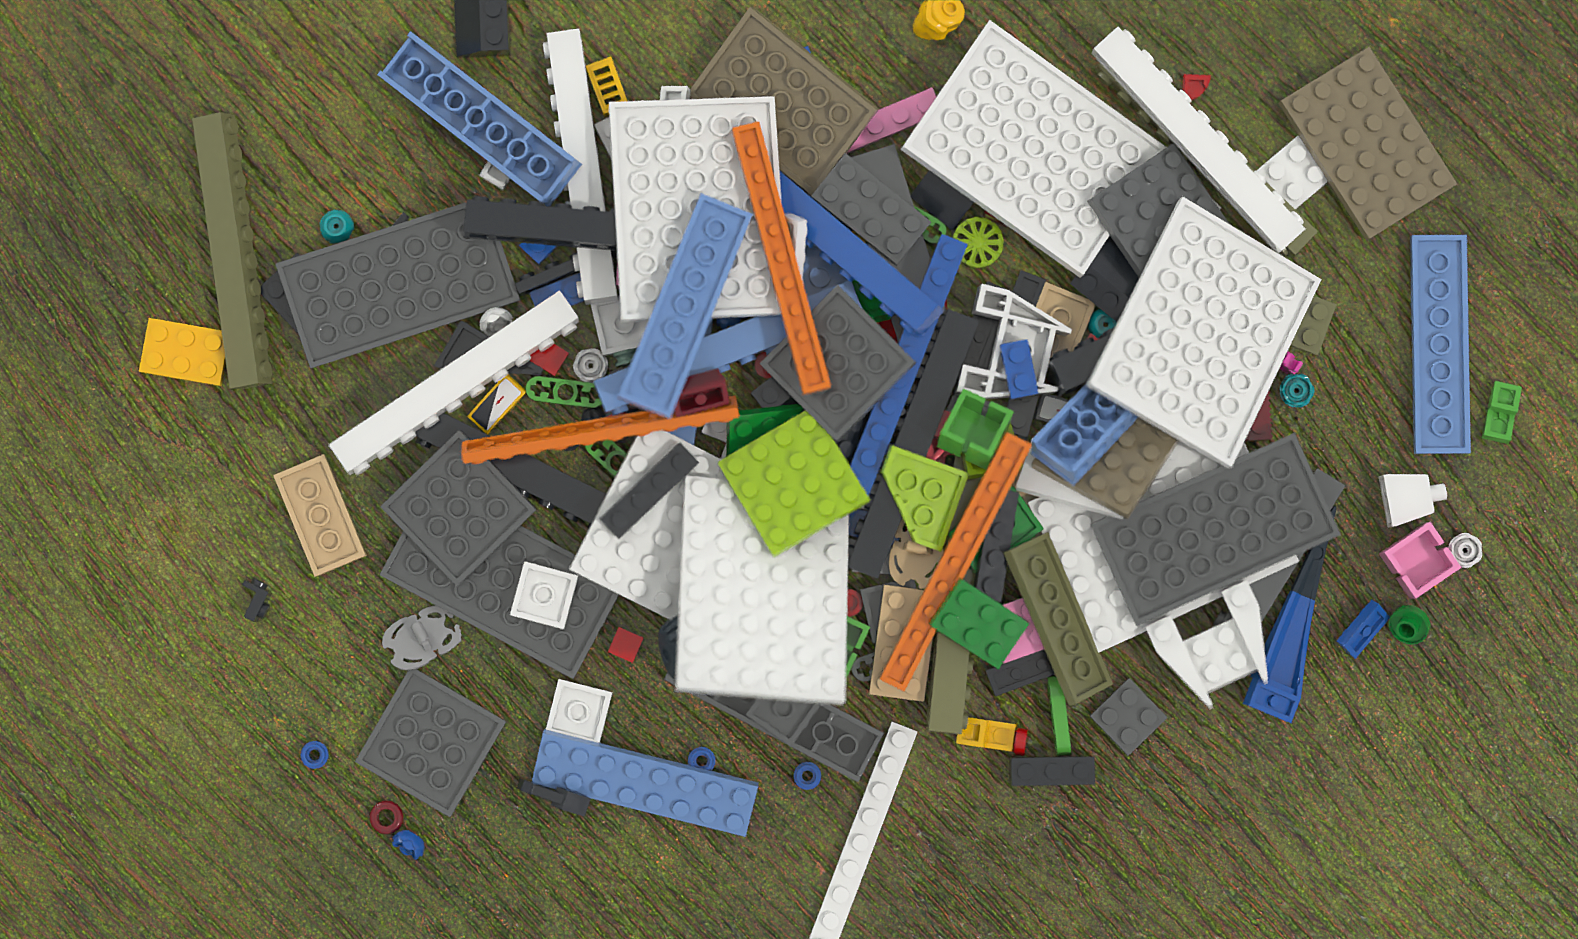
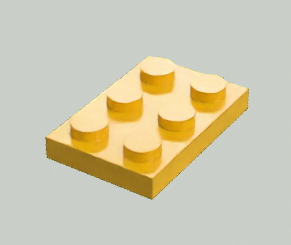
M153 318L148 319L139 372L222 386L226 365L222 330Z

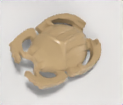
M902 518L895 534V538H901V542L895 540L889 554L890 574L902 586L905 585V582L912 579L916 580L920 589H924L931 576L926 578L925 575L932 571L944 551L943 548L940 552L913 542L908 530L902 532L905 524ZM895 555L897 556L898 565L902 570L901 574L896 569L894 563Z

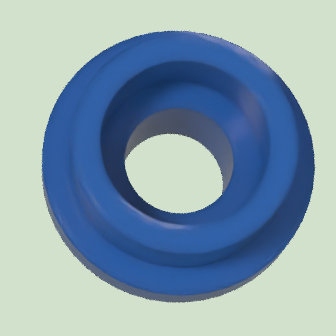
M311 741L305 744L301 750L302 762L305 766L312 769L324 766L329 757L327 747L319 741ZM314 749L320 753L318 760H313L310 756L311 751Z
M698 747L689 754L688 765L711 771L715 766V756L710 749ZM700 755L707 758V763L704 766H699L696 762L697 757Z
M811 762L799 764L794 771L795 783L805 790L815 788L821 780L819 767ZM806 770L811 771L813 774V778L810 781H805L802 778V774Z

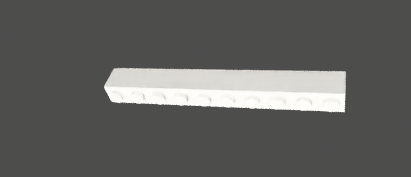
M1117 27L1093 49L1091 54L1276 253H1280L1305 230L1302 225L1304 223L1302 218L1295 211L1290 212L1283 205L1285 201L1278 192H1271L1266 187L1265 178L1258 171L1255 170L1253 172L1246 165L1248 161L1238 150L1234 152L1228 146L1229 140L1220 130L1215 131L1208 124L1210 119L1201 110L1196 111L1190 103L1192 101L1183 90L1178 91L1171 84L1173 80L1170 75L1163 69L1159 71L1153 65V57L1146 50L1143 49L1141 51L1134 44L1136 40L1132 34L1126 29L1122 31Z
M579 29L547 33L548 42H543L545 59L550 58L551 68L547 69L549 85L554 84L555 95H550L552 111H558L559 121L554 122L556 138L561 137L562 149L582 164L563 189L564 191L569 190L570 201H565V204L572 205V209L595 206L599 207L600 211L606 212L581 33ZM577 248L578 254L573 255L575 271H580L581 281L576 282L578 297H584L586 305L618 300L611 250Z
M558 291L329 444V446L349 475L363 473L370 467L369 462L377 457L379 460L387 457L393 452V446L399 442L402 444L409 442L416 437L415 432L423 426L427 429L440 420L438 418L439 415L445 411H448V413L454 412L463 405L461 402L469 395L472 398L478 396L486 389L484 385L493 380L496 383L509 374L507 372L508 369L514 365H517V367L524 365L531 359L530 355L538 349L540 352H543L554 344L553 339L560 334L565 337L577 329L575 324L579 322L578 316L561 291Z

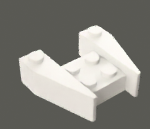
M985 284L978 286L972 314L999 320L988 370L963 364L957 376L953 394L960 395L964 388L986 399L1010 397L999 345L1028 339L1039 393L1036 395L1057 392L1058 387L1044 384L1055 334L1067 336L1071 334L1072 329L1009 290Z
M1247 580L1221 592L1233 618L1185 641H1182L1171 615L1145 627L1158 656L1209 709L1214 707L1208 693L1254 672H1259L1264 685L1268 683L1259 605Z

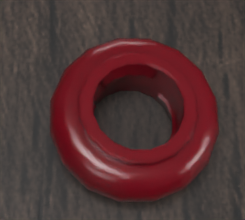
M384 800L373 806L369 820L375 831L380 834L389 835L400 829L403 824L404 815L397 803ZM385 809L392 811L395 816L393 824L388 826L382 825L379 821V814Z

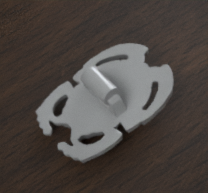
M435 605L421 610L418 613L421 618L418 620L416 615H411L393 623L385 631L382 639L383 648H390L395 652L394 658L390 662L398 669L414 670L427 665L429 661L435 659L437 654L434 650L438 649L439 654L443 655L455 648L462 641L460 625L456 624L454 626L455 632L444 626L445 614L449 618H453V614ZM432 613H439L442 617L428 618V615ZM402 624H404V625L398 630V632H397V634H396V636H395V639H392V635H393V633L396 631V629H397L398 627H400ZM449 634H451V641L447 645L443 646L442 644L444 640L447 638ZM403 659H409L413 661L422 659V661L416 663H408L403 661Z

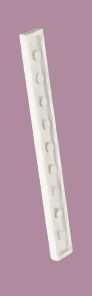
M891 722L809 939H839L917 731Z

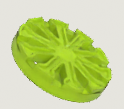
M973 217L966 219L957 227L953 235L954 239L968 244L964 255L972 252L970 259H964L963 255L961 263L971 268L990 266L999 258L1003 250L1004 240L1002 232L993 221L987 218ZM975 222H981L979 232L977 231ZM970 225L972 234L964 229V226ZM990 225L992 230L984 234L986 226ZM961 233L968 239H958V234ZM994 234L998 235V240H988ZM988 245L998 246V251H994ZM984 252L991 255L992 259L987 260ZM977 254H979L981 260L980 264L975 263Z

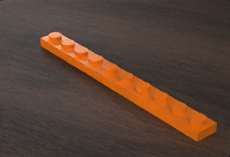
M758 121L732 127V135L802 394L806 395L830 389L829 377L760 123Z
M736 395L729 396L730 403L728 406L724 404L722 407H713L712 410L709 408L706 411L702 410L701 413L699 411L695 414L692 412L690 415L686 414L685 417L681 415L678 418L672 412L670 419L646 410L462 441L463 463L480 464L489 459H509L514 455L524 453L534 455L542 450H563L568 446L578 444L587 446L602 440L617 441L625 436H646L651 432L661 430L670 432L685 426L700 427L714 421L729 422L733 418L739 417Z
M1007 431L1004 434L879 677L880 680L905 692L936 632V629L930 626L929 622L958 579L964 578L1032 446L1031 443Z

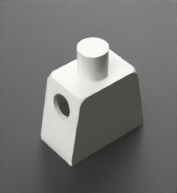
M1386 474L1379 476L1388 528L1434 513L1433 502L1447 500L1445 484L1430 486L1429 477L1426 474Z

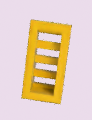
M611 57L586 65L604 117L609 116V104L606 105L605 100L620 96L621 100L616 102L627 101ZM609 66L610 71L597 76L594 75L593 71ZM611 76L614 79L613 81L602 84L600 86L597 83V81L603 80ZM614 86L617 88L616 91L605 95L601 94V91Z

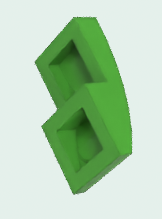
M1499 381L1494 382L1481 438L1509 444L1512 437L1514 418L1518 413L1521 386Z

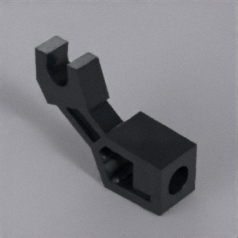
M522 778L519 779L517 789L548 799L552 801L551 806L585 817L591 800L587 796H582L557 787L556 791Z

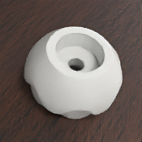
M491 308L481 317L480 330L488 337H491L512 323L513 316L503 308Z
M598 349L582 350L576 356L573 369L582 381L592 383L605 376L608 369V361ZM592 363L593 368H589L588 365Z
M1461 533L1455 536L1449 543L1448 549L1463 568L1472 567L1482 558L1481 541L1469 533ZM1463 548L1467 549L1466 553H1463Z

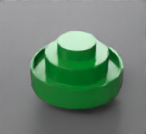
M1403 605L1396 608L1388 624L1392 635L1400 642L1406 644L1422 642L1427 637L1431 627L1426 613L1412 605Z

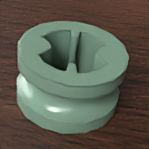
M632 348L613 353V357L617 359L615 366L624 367L631 365L637 349Z

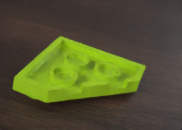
M890 445L881 473L913 542L941 552L969 473Z

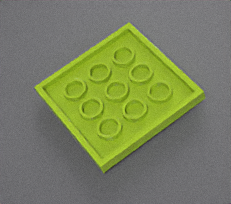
M807 411L802 412L717 462L774 558L870 502L868 495L831 435Z

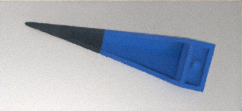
M1333 506L1330 510L1333 518L1336 514V506ZM1328 541L1310 548L1264 645L1268 683L1264 685L1258 671L1250 675L1252 681L1243 701V704L1288 723H1292L1301 699L1311 620Z

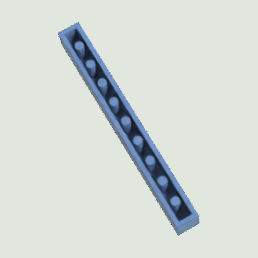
M846 281L838 284L861 307L852 282ZM836 286L808 296L807 300L810 311ZM757 316L702 338L687 376L714 369H719L720 373L731 370L730 364L740 361L741 365L756 360L755 354L763 351L769 355L787 336L782 316ZM630 367L593 382L605 414L612 412L613 416L628 410L627 405L630 403L618 399V395Z

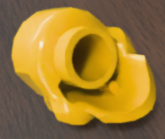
M925 0L921 4L919 14L914 21V33L918 37L927 40L944 39L949 32L955 30L963 21L965 15L964 5L960 0Z

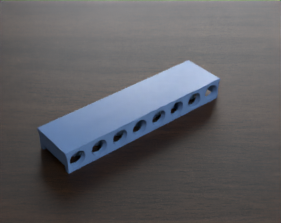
M410 31L407 35L409 38L383 72L380 70L377 75L533 197L545 203V206L550 207L582 164Z
M1087 383L1031 440V455L1073 486L1139 417L1087 387Z

